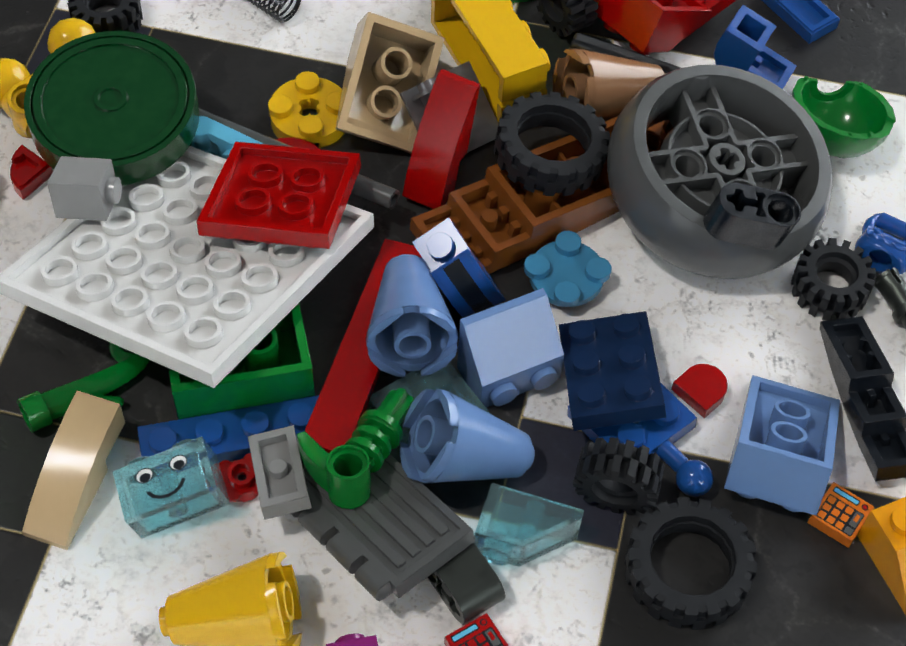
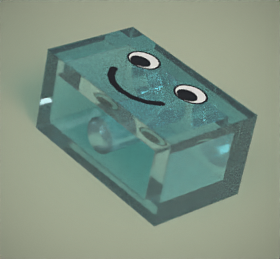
M202 436L196 439L179 441L171 449L150 457L143 456L133 459L127 466L112 471L124 520L141 539L230 504L217 455Z

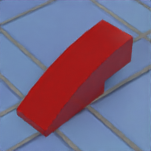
M444 69L438 72L412 149L402 196L432 209L447 203L449 193L455 190L460 161L468 151L481 84Z

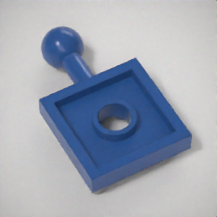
M662 383L661 388L666 418L582 430L594 443L596 438L602 437L609 443L610 437L618 438L619 443L626 444V440L635 442L634 447L636 448L642 445L650 448L649 454L656 453L676 472L677 486L687 496H702L712 487L713 473L710 467L700 460H688L673 445V443L696 427L697 417ZM569 405V406H568V410H567V416L571 419V412H570V405Z

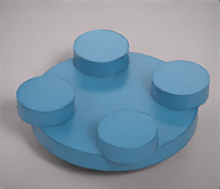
M573 231L560 232L556 237V241L544 245L535 254L529 255L524 262V272L529 277L534 291L544 288L549 303L561 307L581 306L593 300L601 291L603 283L610 278L612 270L609 261L599 257L593 249L582 244L580 236Z

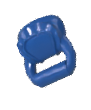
M884 212L871 216L865 221L862 227V235L857 239L854 250L858 246L864 250L862 259L870 256L873 261L870 268H875L876 273L881 274L894 267L898 269L899 274L905 273L906 222Z

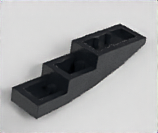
M863 316L820 321L821 336L845 413L875 482L906 478V412L892 388L894 372Z

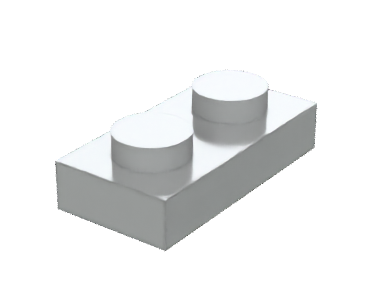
M294 425L248 436L264 520L312 508Z

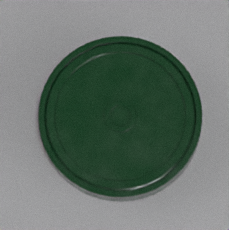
M130 31L93 33L62 45L48 55L34 71L27 85L24 98L25 116L33 142L41 157L50 167L54 169L61 156L112 159L115 177L120 178L122 186L152 178L172 166L191 145L199 124V104L195 81L188 64L166 43L151 36Z

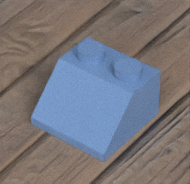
M544 288L460 319L457 368L479 408L484 409L491 405H505L519 394L534 388L536 390L548 388L557 379L561 378L564 352Z

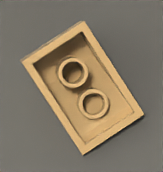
M368 12L357 24L347 60L335 129L411 154L417 130L400 93L435 77L445 38Z

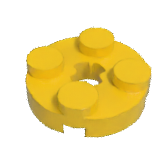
M309 71L301 72L294 80H290L280 86L268 102L269 117L274 134L278 138L292 137L300 138L313 144L319 143V148L329 146L338 141L345 134V132L335 129L342 88L334 82L319 78L316 73ZM305 109H315L318 114L311 115L309 113V115L303 116L302 111Z

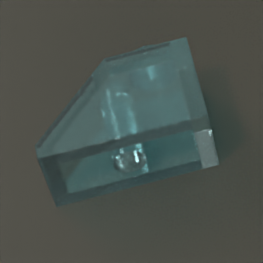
M492 483L475 531L474 543L489 563L500 566L511 564L519 567L577 540L584 510Z

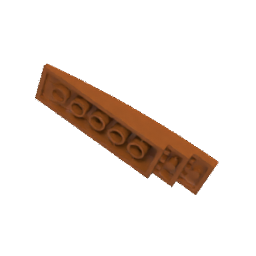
M618 116L605 121L607 124L605 131H609L610 137ZM670 120L659 122L646 129L648 152L660 150L664 138L673 129ZM572 135L530 150L537 156L555 161L575 159L585 153L581 143ZM607 157L599 179L596 182L592 180L591 186L584 191L577 189L573 195L563 196L562 193H555L554 196H545L543 191L535 190L534 193L524 189V184L519 181L516 184L507 177L508 172L506 169L501 170L497 163L487 167L485 179L450 192L447 204L412 217L409 229L417 239L449 217L475 257L490 274L536 253L544 245L556 241V237L560 232L573 231L577 233L619 211L609 187Z

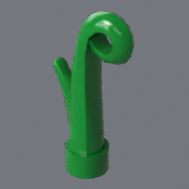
M109 343L111 355L119 363L42 393L38 390L18 398V407L32 433L53 424L52 420L64 416L76 391L119 403L122 407L124 405L123 398L105 395L136 377L150 360L135 353H127L122 347Z

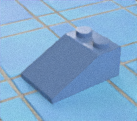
M752 375L729 462L724 489L734 491L745 498H758L781 505L792 512H806L817 516L833 470L840 400Z

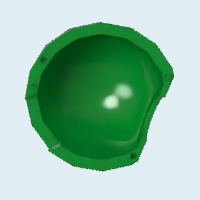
M805 76L797 81L793 88L792 97L807 111L819 128L831 156L853 158L871 152L885 141L896 122L894 110L884 96L863 82L846 81L840 89L826 93L817 88L818 80Z

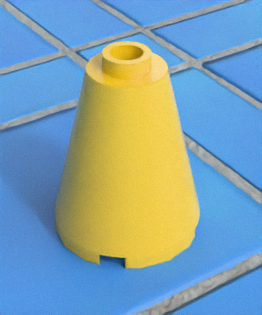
M284 552L269 553L169 595L165 606L159 609V625L163 636H169L174 645L300 646L302 633L293 634V620L302 619V609L292 565L282 566L281 561L287 555Z

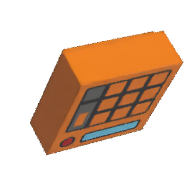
M833 482L823 496L817 516L811 514L807 523L849 548L870 511L874 509V506Z

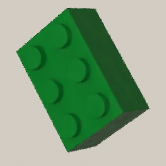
M299 303L215 388L169 369L178 420L315 396L313 368Z

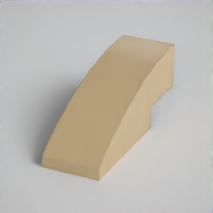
M76 391L40 472L22 529L23 536L68 550L108 471L106 459L125 424L119 403Z

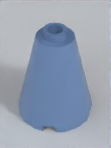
M399 255L392 258L386 264L366 335V346L370 360L381 371L397 377H406V371L420 370L421 376L431 375L446 367L456 356L458 349L457 327L434 278L430 274V269L426 262L416 255Z
M445 389L423 390L412 402L405 416L403 427L410 428L408 444L400 442V458L403 470L407 477L421 483L518 478L533 464L535 450L527 433Z

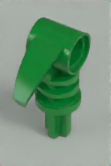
M399 387L397 390H391L377 410H366L359 418L358 427L353 431L352 437L344 445L334 448L330 453L326 452L305 431L297 434L298 448L304 466L315 482L328 492L329 499L334 505L344 509H353L362 506L371 495L370 473L376 472L382 467L384 460L391 453V449L396 448L403 439L404 434L400 425L414 401V398L407 394L406 389Z

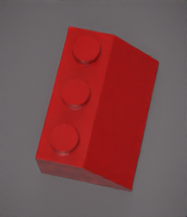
M594 0L598 2V9L595 11L598 13L597 17L604 21L603 26L615 34L622 35L630 42V48L644 55H650L653 52H669L707 20L713 11L699 0Z

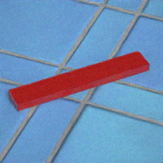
M385 238L305 428V432L328 453L334 448L344 445L352 437L353 431L358 427L359 418L366 411L381 370L369 358L366 335L384 269L392 258L399 255L412 254L422 258L414 245Z

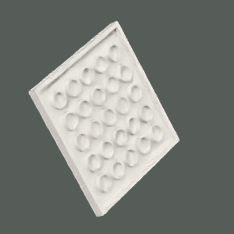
M189 146L179 160L158 175L138 183L123 185L121 199L118 204H114L107 221L66 219L0 274V294L215 388L374 228V216L371 212L347 204L330 249L200 236L196 221L227 159Z

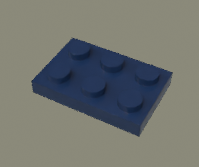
M646 311L558 324L564 352L563 361L573 431L666 418L665 403Z

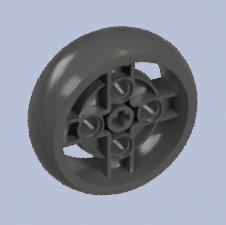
M696 65L670 71L642 87L625 105L614 124L607 153V173L613 200L634 235L653 253L678 268L702 276L723 279L748 278L779 268L802 252L815 238L829 210L833 185L832 165L825 140L811 116L791 95L759 75L724 65ZM670 120L673 129L664 138L660 150L648 152L646 129L659 122ZM741 183L776 191L786 189L787 194L791 195L799 203L802 212L801 218L781 245L775 249H762L716 239L706 230L703 218L725 185Z

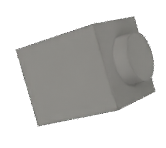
M61 156L47 182L56 218L107 221L114 204L119 203L122 194L121 180L119 177H115L112 159Z

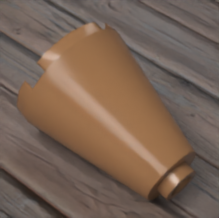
M569 48L563 51L567 54L566 57L558 58L555 64L553 92L561 93V97L568 98L571 95L580 99V104L584 106L589 104L596 110L595 115L597 117L602 116L607 121L619 116L625 105L642 87L666 73L656 64L579 48Z

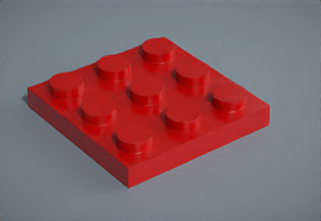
M235 142L196 221L198 234L200 236L219 237L222 239L330 249L361 169L360 153Z

